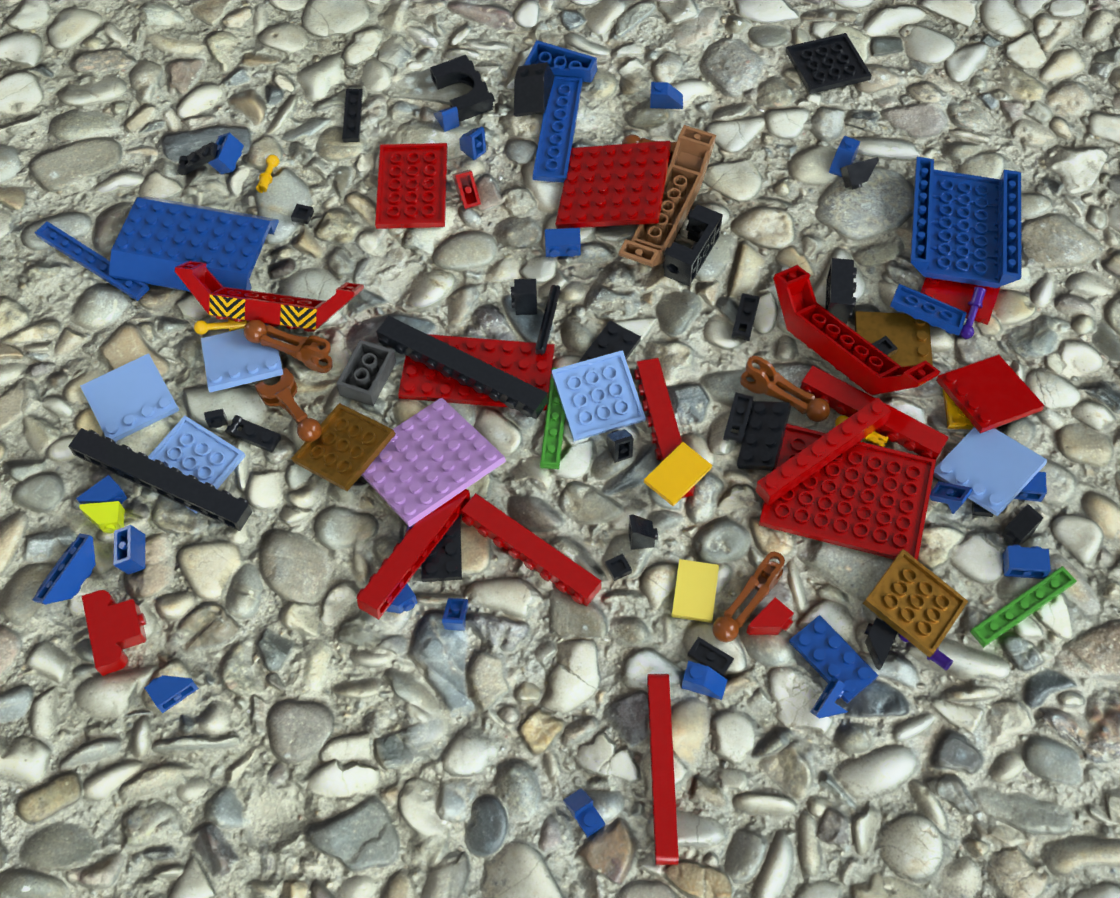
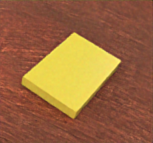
M679 559L671 617L712 623L719 565Z

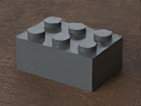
M359 340L336 383L339 395L374 407L396 364L394 350Z

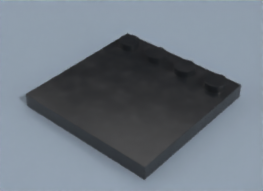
M846 33L786 47V54L809 94L871 80L872 75Z

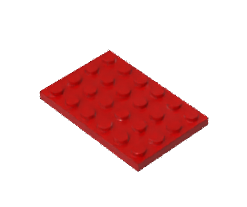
M447 143L380 145L376 229L445 227Z

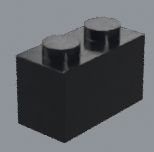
M514 279V286L511 287L512 308H515L516 315H537L536 279Z

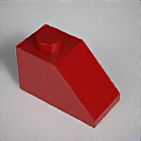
M466 170L452 174L464 209L481 205L472 171Z
M775 597L748 625L746 633L749 635H778L782 630L787 631L791 627L794 612Z

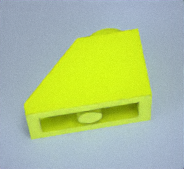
M119 501L79 505L85 517L103 532L114 533L115 530L124 527L125 509Z

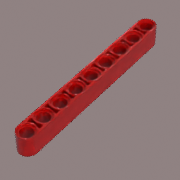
M648 674L655 864L678 865L669 674Z

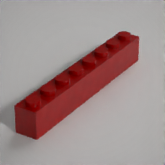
M659 358L637 361L634 377L640 384L638 385V392L644 399L642 400L643 411H647V426L652 429L650 433L652 444H656L657 448L655 449V456L661 463L682 443ZM693 486L682 498L693 496L695 486Z
M815 366L811 367L800 386V389L813 394L815 398L826 400L830 408L847 417L852 416L876 399ZM884 403L891 410L888 422L876 429L875 432L888 437L889 441L898 443L908 451H913L922 457L937 460L949 437Z
M876 398L757 481L756 493L769 506L888 422L891 410L879 398Z
M463 490L416 522L412 529L407 530L401 543L395 545L390 557L384 559L381 568L370 577L367 586L358 592L356 599L359 609L378 620L381 618L459 517L461 509L470 500L469 490Z
M475 493L461 509L462 520L466 525L475 527L483 537L488 536L497 547H503L514 559L519 558L523 561L528 569L536 570L545 581L550 580L559 591L570 594L576 603L588 606L601 590L602 581L478 494Z

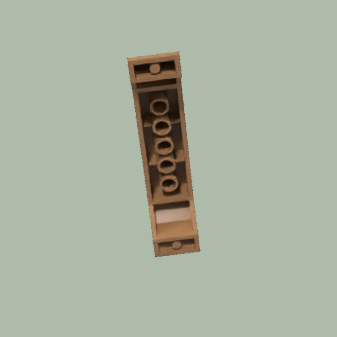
M686 125L683 126L678 136L671 163L667 169L659 223L639 224L632 239H625L618 253L619 256L651 267L664 263V252L675 241L702 186L716 140L715 134Z

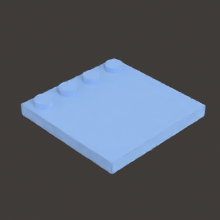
M244 328L201 338L207 385L210 393L284 374L279 350L261 346L260 343L249 342L244 336Z
M623 350L551 370L573 441L646 420Z
M149 353L80 386L105 437H109L115 442L180 411Z
M184 416L148 457L154 461L155 459L160 460L169 468L175 467L184 475H193L204 484L208 482L218 489L245 458V453L192 419Z
M974 427L937 465L933 476L945 483L972 488L973 491L968 498L998 516L1046 465L1047 459L995 428L979 433Z

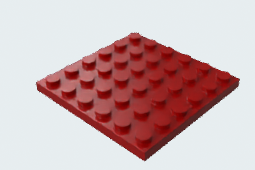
M670 140L572 148L567 179L564 181L555 223L556 228L659 223L671 150Z

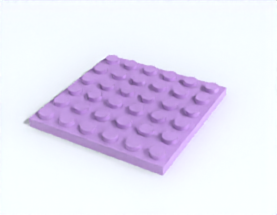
M440 398L393 429L396 433L395 436L364 471L362 476L410 527L502 465L506 460L503 454L443 398Z

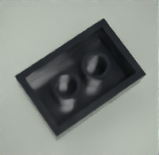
M832 258L826 279L825 309L847 325L848 319L852 318L853 308L856 305V297H853V293L856 292L854 278H856L857 268L854 267V260Z

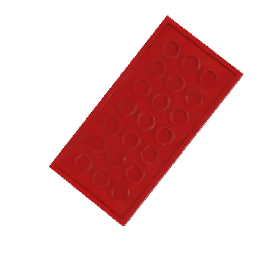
M428 334L547 392L549 396L555 344H547L545 354L541 355L536 354V343ZM405 356L398 393L399 399L437 401L443 398L447 403L507 407L504 403L494 401L488 395L478 393L473 388L462 385L457 380L445 377L441 372L435 369L431 370L425 364L415 362L409 356Z

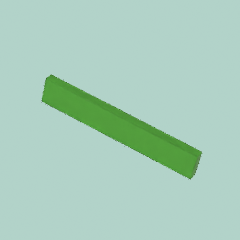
M551 374L540 468L559 469L565 414Z
M1062 566L972 628L970 633L984 648L1073 586L1077 581Z

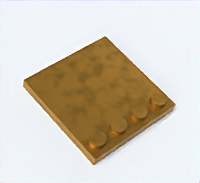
M855 311V332L871 344L887 336L898 348L897 353L891 355L890 358L900 366L918 365L925 360L933 366L930 325L927 322L914 319L906 313Z
M339 403L321 423L322 432L320 437L314 442H305L291 459L295 464L348 492L396 433L393 429Z
M902 549L862 604L930 658L968 603V600Z

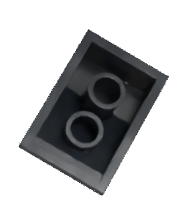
M548 62L523 65L517 68L514 78L515 117L545 113L555 78Z

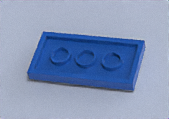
M901 284L898 285L890 307L898 312H904L911 315L914 319L923 320L933 327L937 326L949 334L958 336L967 312Z
M821 615L789 640V643L827 683L830 682L832 677H835L846 684L841 697L846 703H849L879 676Z

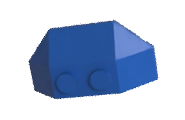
M80 533L76 540L70 544L40 585L32 599L34 602L46 605L72 599L78 594L81 585L90 577L96 565L94 543L91 535Z

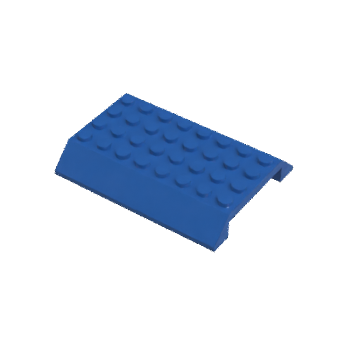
M917 157L911 264L924 277L998 288L1020 280L1022 277L1021 172L1003 170L1000 179L934 170V159Z
M148 196L137 197L111 249L109 276L190 292L175 273V267L188 261L206 263V268L223 287L251 290L249 278L267 235H274L279 220Z

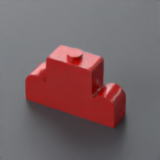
M105 590L82 595L96 670L104 676L123 669L128 662V657L123 649L145 643L147 640L144 625L147 623L144 614L141 613L139 606L133 599L116 604L110 593Z

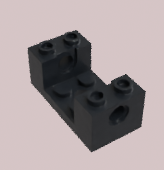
M698 204L694 210H690L687 216L689 220L686 231H688L687 239L695 243L692 249L673 242L670 248H666L663 264L665 277L690 287L720 237L723 214Z

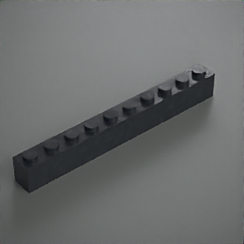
M389 315L376 331L381 345L393 348L397 353L405 354L413 361L421 362L429 369H435L445 377H451L460 384L473 388L478 393H484L492 400L500 401L508 408L522 412L526 417L537 419L548 403L547 392Z
M81 428L68 446L74 456L238 531H241L252 514L247 500L243 498L237 499L226 490H217L208 482L204 484L193 475H184L179 469L175 467L169 468L160 460H151L144 453H136L124 444L120 446L111 438H103L93 430L87 431Z

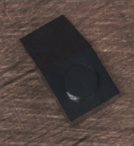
M878 157L840 168L845 188L852 187V190L862 187V183L869 180L879 161Z
M625 429L615 430L607 435V447L614 463L633 457L634 438Z
M1027 504L1006 526L1001 536L1009 545H1021L1033 535L1043 517Z
M629 515L628 535L631 550L654 548L655 540H658L657 528H653V522L636 515Z
M877 617L873 624L869 622L864 634L868 635L865 644L876 669L881 670L898 632Z

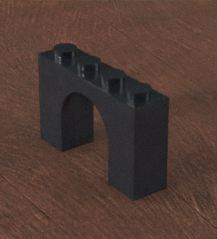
M466 55L430 67L431 79L438 90L457 83H464L473 88L469 93L450 100V107H457L459 122L493 110L494 96L491 92L489 93L485 81L482 82L479 71L474 69L472 60H469Z

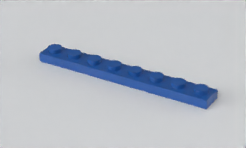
M48 221L34 232L38 238L136 301L150 290L149 286L144 282L110 277L109 260Z

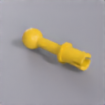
M269 155L266 158V170L259 175V182L256 186V190L259 193L267 192L269 184L272 183L271 173L273 168L279 165V158L276 155Z
M228 318V322L207 323L199 320L194 324V330L200 335L207 333L208 330L229 329V331L244 328L248 321L236 322Z
M845 415L838 416L835 420V426H838L848 417ZM874 431L864 438V442L869 441L877 446L885 447L884 443H887L888 437Z

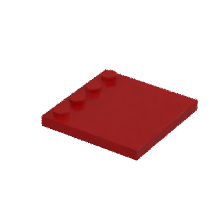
M926 277L920 293L967 312L965 317L967 318L971 308L968 302H971L975 287H982L986 289L982 301L983 307L978 308L974 321L988 325L1000 287L992 288Z
M999 354L938 375L936 379L937 383L979 433L1043 411L1045 406Z

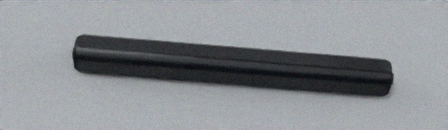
M552 285L550 288L535 347L536 354H545L560 294L559 285Z

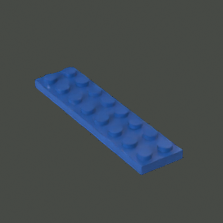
M555 76L547 107L543 114L533 180L564 183L567 179L583 78Z

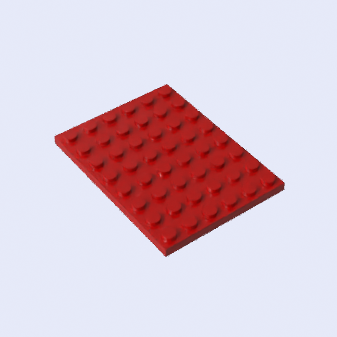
M787 424L777 467L826 433ZM859 441L769 506L764 502L759 526L893 560L904 549L918 560L936 460Z

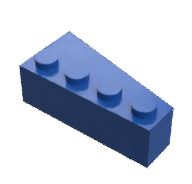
M536 40L524 64L532 65L548 62L554 76L583 78V82L588 83L592 82L597 72L596 57Z

